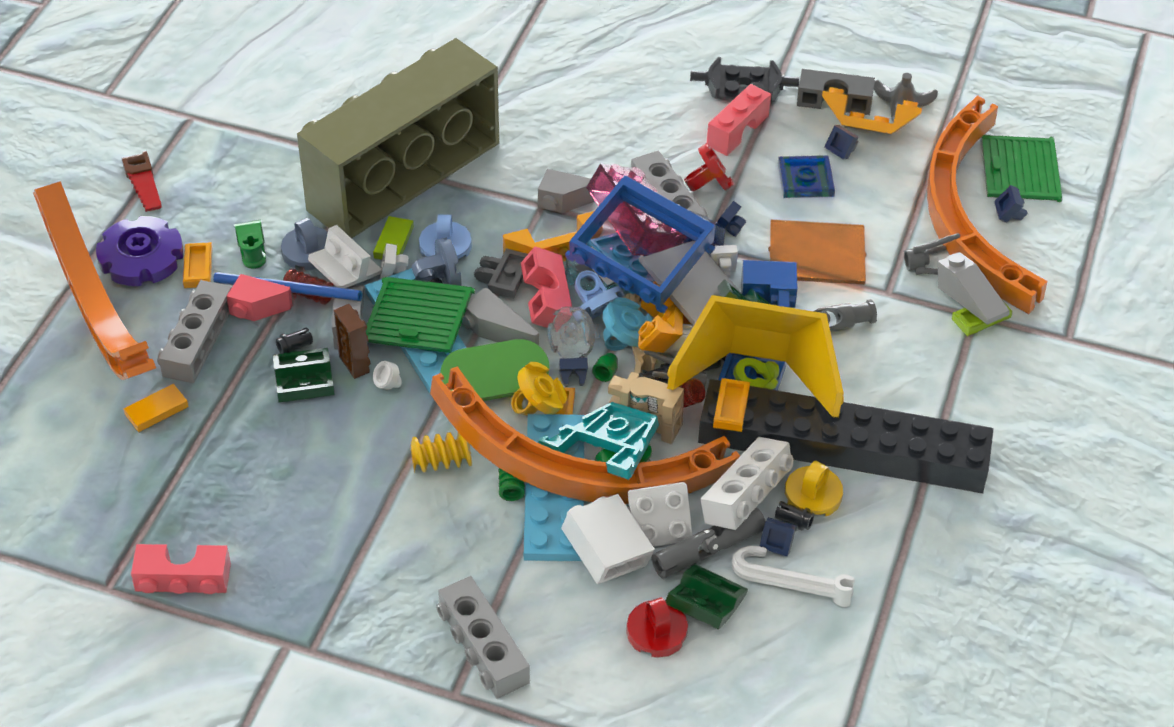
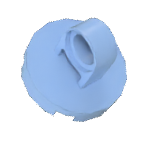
M438 214L437 222L427 226L419 237V247L422 256L435 255V240L445 237L451 240L458 259L464 255L467 257L472 248L470 232L463 225L452 222L451 214Z
M583 271L575 281L576 292L583 304L575 310L574 315L579 324L584 319L588 322L602 315L606 306L613 302L615 298H625L626 296L621 287L616 286L606 290L595 272ZM585 277L593 279L595 288L590 291L582 289L580 280Z

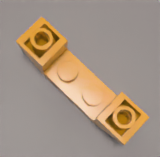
M829 87V92L823 91L822 97L843 126L893 134L922 114V108H918L917 102L903 100V105L897 104L893 124L889 123L890 118L875 116L874 120L864 119L865 114L850 111V115L847 116L845 113L849 96L843 94V89Z
M594 211L577 215V231ZM603 225L591 239L598 238L601 235ZM528 228L504 234L503 254L506 249L529 254L536 246L562 255L564 262L568 260L565 253L568 250L570 251V240L577 231L534 242Z
M670 298L664 303L668 307L664 314L657 311L656 305L648 304L641 299V307L654 317L651 322H645L638 331V347L641 350L664 353L682 336L683 313Z

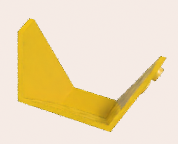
M711 295L667 372L669 377L667 389L674 390L729 353L784 361L831 416L839 417L841 405L844 402L843 387L826 313Z

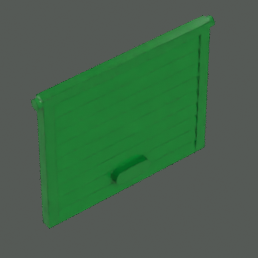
M983 135L981 137L987 197L998 198L1012 185L1019 189L1022 199L1056 200L1057 202H1062L1055 140L1052 136L1049 138Z
M393 277L382 278V287L367 322L366 334L369 339L368 342L451 353L471 295L475 294V288Z

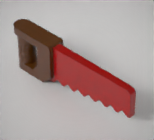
M147 151L121 158L126 177L131 180L138 198H140L145 208V212L161 209L162 204L153 178V170Z

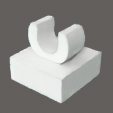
M386 243L381 261L380 279L406 270L409 257L403 254L396 255L397 245Z
M737 245L715 246V250L713 253H709V256L726 276L730 278V271H736Z

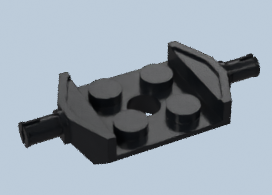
M717 57L708 71H691L690 81H705L711 96L719 99H735L750 84L770 93V102L776 100L780 90H783V86L799 88V77H784L774 60H770L769 67L721 65V57Z

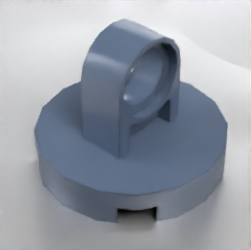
M305 218L295 222V229L288 232L282 239L281 252L284 261L290 267L296 268L295 265L305 267V270H314L317 268L308 261L309 254L325 248L328 232L325 229L314 226L309 218Z
M447 237L435 240V255L418 259L412 264L413 274L418 281L428 282L434 278L442 279L444 284L462 285L461 272L456 273L458 258L451 240L447 239Z

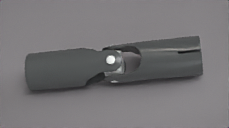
M756 507L736 530L714 525L709 529L660 550L651 556L655 571L664 579L716 554L722 549H727L763 531L765 518ZM701 545L703 549L698 551L699 546Z

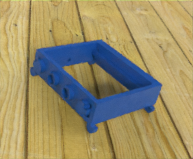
M624 175L570 240V251L568 250L565 256L569 261L573 262L575 260L578 264H584L593 269L599 276L607 277L616 282L622 289L630 290L637 294L646 303L656 305L657 311L664 314L668 309L664 303L705 251L711 254L715 250V246L711 245L714 241L715 225ZM624 201L696 241L660 287L586 245L619 204Z

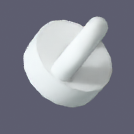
M381 361L375 367L373 381L376 387L385 390L401 387L402 380L396 364Z

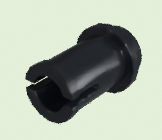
M307 327L289 335L281 334L276 339V346L280 354L290 353L295 349L313 344L312 334Z
M784 501L779 502L781 508L777 506L775 519L796 525L801 531L811 528L815 514L810 512V508L801 509Z

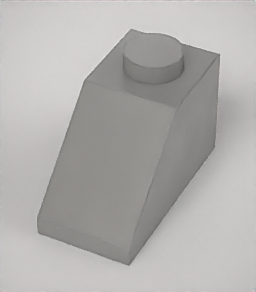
M547 169L538 187V208L559 213L595 202L596 179Z

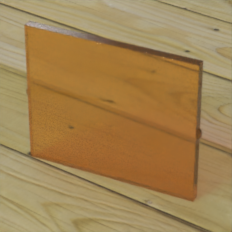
M771 219L770 246L768 247L770 261L797 262V281L865 285V257L867 253L865 252L864 225Z

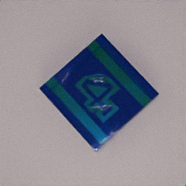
M829 155L778 157L783 198L834 197L835 187Z

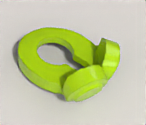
M744 358L736 364L733 374L736 380L750 382V386L773 390L778 384L776 378L779 376V366L775 361L763 363L754 358ZM747 366L754 368L764 379L759 377L757 379L748 378L744 368Z

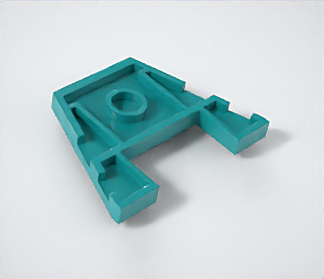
M611 402L583 416V422L575 426L565 425L558 429V435L550 439L545 435L538 440V443L564 453L580 440L592 444L594 447L613 451L616 454L606 462L607 472L629 480L654 436L659 422L656 415Z

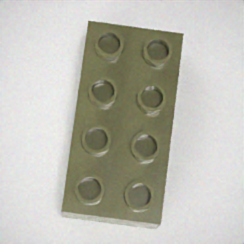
M454 38L438 49H429L418 61L403 70L389 73L380 84L360 96L349 97L340 108L320 120H312L305 124L301 131L297 133L306 211L328 228L337 225L350 238H354L500 144L498 67L459 39Z

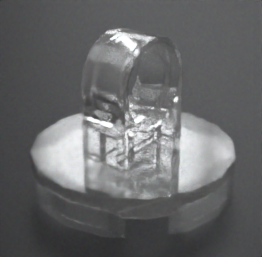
M570 306L556 310L553 314L556 315L553 323L548 325V341L551 350L554 353L558 352L562 358H586L593 349L595 339L601 338L599 324H593L589 314L580 307Z

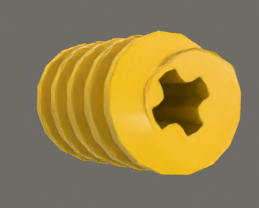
M447 432L445 441L442 440L440 434H435L433 443L428 435H424L422 444L419 443L417 437H412L410 447L414 474L417 465L420 466L423 472H426L429 463H431L434 471H438L440 462H443L445 468L449 469L451 460H454L457 468H461L462 459H466L468 465L472 466L470 444L459 432L457 433L456 440L451 432Z

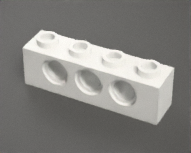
M758 437L701 498L705 523L736 530L793 467V456L790 453L789 442Z

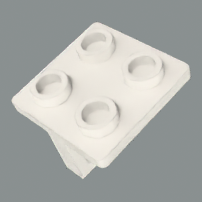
M337 225L328 229L325 248L309 254L308 261L338 288L350 287L381 273V268L370 259V255Z
M680 482L628 491L629 506L626 507L653 547L677 543L692 536L686 483Z

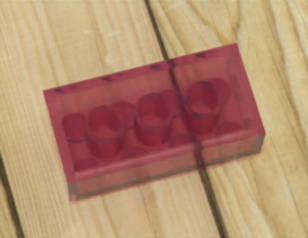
M600 163L586 186V189L598 206L624 175L657 193L656 188L649 183L641 169L637 167H622L617 164ZM625 201L620 203L608 218L632 255L648 256L682 245L687 237Z

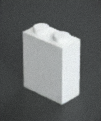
M618 494L607 498L605 496L600 497L593 503L585 506H574L567 512L561 529L597 585L647 566L655 549Z

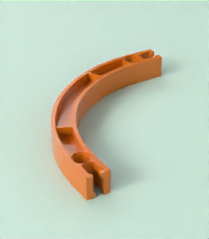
M976 96L948 123L934 148L927 185L929 214L939 239L956 233L960 234V238L942 244L946 246V250L950 255L960 252L976 263L1001 299L1030 314L1035 308V299L1038 303L1044 299L1048 281L1018 265L990 245L969 220L958 196L956 172L970 148L995 125L998 106L992 103L990 109L981 114L985 99Z
M61 181L35 189L33 192L34 198L66 280L100 352L112 371L121 380H126L156 369L154 360L149 359L146 349H149L147 342L138 343L135 341L115 311L88 253Z
M458 366L450 369L449 381L446 385L442 382L444 380L442 373L432 376L431 396L459 434L478 453L517 479L564 497L594 502L600 497L605 496L607 498L618 494L624 504H629V490L680 482L687 484L689 494L716 483L740 457L738 452L735 451L732 452L731 456L724 458L726 449L730 447V442L725 436H722L678 456L639 463L632 477L628 480L608 473L606 462L578 458L555 451L515 430L485 404Z

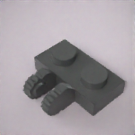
M506 249L501 259L483 256L479 263L481 267H477L473 275L478 281L488 284V289L493 294L514 299L523 280L521 262L528 254Z

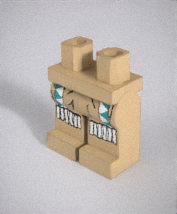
M634 372L630 373L628 379L614 375L608 386V394L613 395L609 403H618L656 415L659 422L656 432L661 434V441L672 444L683 425L684 388L677 387L674 390L667 389V383L639 377V374Z

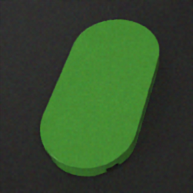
M515 339L458 349L445 358L440 373L444 376L442 382L446 385L449 381L450 369L458 366L481 399L488 401L513 396L520 388L517 379L518 372L530 362H538L549 368V360L544 350L536 343L525 339Z

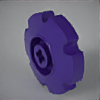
M140 216L136 221L125 219L117 222L102 234L104 241L96 245V256L101 272L103 274L110 273L113 282L125 286H141L145 281L157 283L164 280L177 270V260L183 259L184 256L183 243L179 231L176 228L169 229L167 221L149 216Z

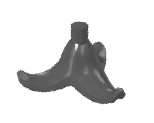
M907 72L902 74V80L894 88L885 86L880 80H875L874 82L876 94L881 99L891 103V119L893 123L897 104L903 105V100L917 102L918 107L926 106L937 98L938 91L933 89L924 93L917 92L911 82L912 74Z

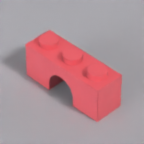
M752 84L744 89L708 123L707 143L709 147L728 156L741 143L742 133L746 125L756 129L769 117L771 94Z
M535 246L521 262L524 283L530 284L539 290L528 302L531 321L533 324L559 332L574 316L562 255Z
M136 544L131 570L135 592H173L176 594L185 592L205 594L227 593L231 566L228 546L197 545L194 558L188 563L177 565L171 563L167 545Z

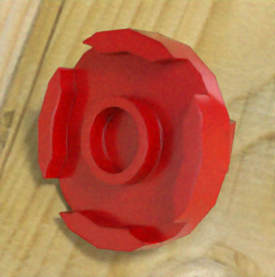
M708 143L699 147L698 151L705 164L685 177L684 182L691 191H696L713 179H716L725 191L734 186L732 178H728L725 174L726 168L714 150L709 148Z
M660 597L651 601H645L632 610L628 616L626 633L628 641L636 651L641 652L643 650L644 652L651 653V657L660 658L670 656L681 649L682 643L687 637L688 623L683 612L667 605L664 598Z

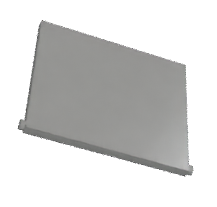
M696 241L645 257L641 255L638 258L639 262L658 285L661 286ZM705 251L669 298L694 326L711 295L721 296L717 287L724 279L737 290L738 288Z

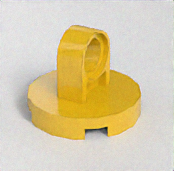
M538 362L528 363L518 372L517 379L520 388L512 397L511 405L513 411L525 416L535 414L538 410L545 414L554 415L567 402L566 391L561 381L557 377L553 380L546 373L550 370L546 366ZM526 397V399L528 400V405L525 409H523L522 402L523 399Z
M815 460L810 466L798 468L789 475L785 483L787 504L801 509L810 508V512L815 515L825 514V517L829 516L839 508L842 502L843 485L838 476L829 470V467Z

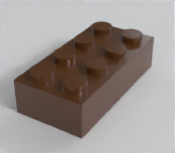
M350 304L334 309L339 358L354 379L370 373L369 365H371L368 357L370 350L367 346L369 339L366 334V322L359 318L358 311L353 309Z

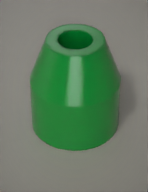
M607 353L599 357L592 368L595 378L602 382L610 381L618 369L617 356L613 353Z

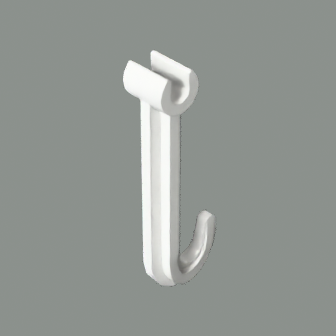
M759 546L742 547L732 557L734 572L745 580L833 597L834 603L841 607H847L851 604L855 580L852 576L843 574L833 580L746 562L744 560L746 557H765L767 555V549Z

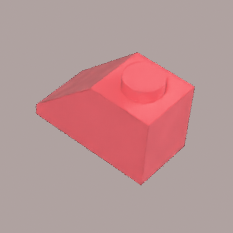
M240 274L227 294L229 314L251 321H257L288 311L293 306L290 287Z

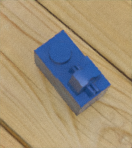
M743 260L741 293L745 296L752 288L771 305L795 308L798 290L797 262Z

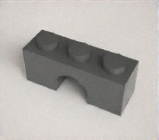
M802 69L796 106L821 109L822 102L824 101L822 93L823 91L829 92V87L843 89V94L849 96L846 108L847 113L852 111L870 115L875 77Z

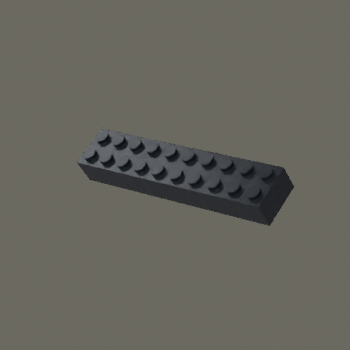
M709 380L700 418L698 443L707 444L725 436L730 442L729 449L746 451L758 437L789 442L790 453L793 456V460L813 463L816 460L830 467L982 494L984 492L989 472L994 428L843 402L841 405L839 417H833L816 397L750 386L742 432L713 428L721 381Z

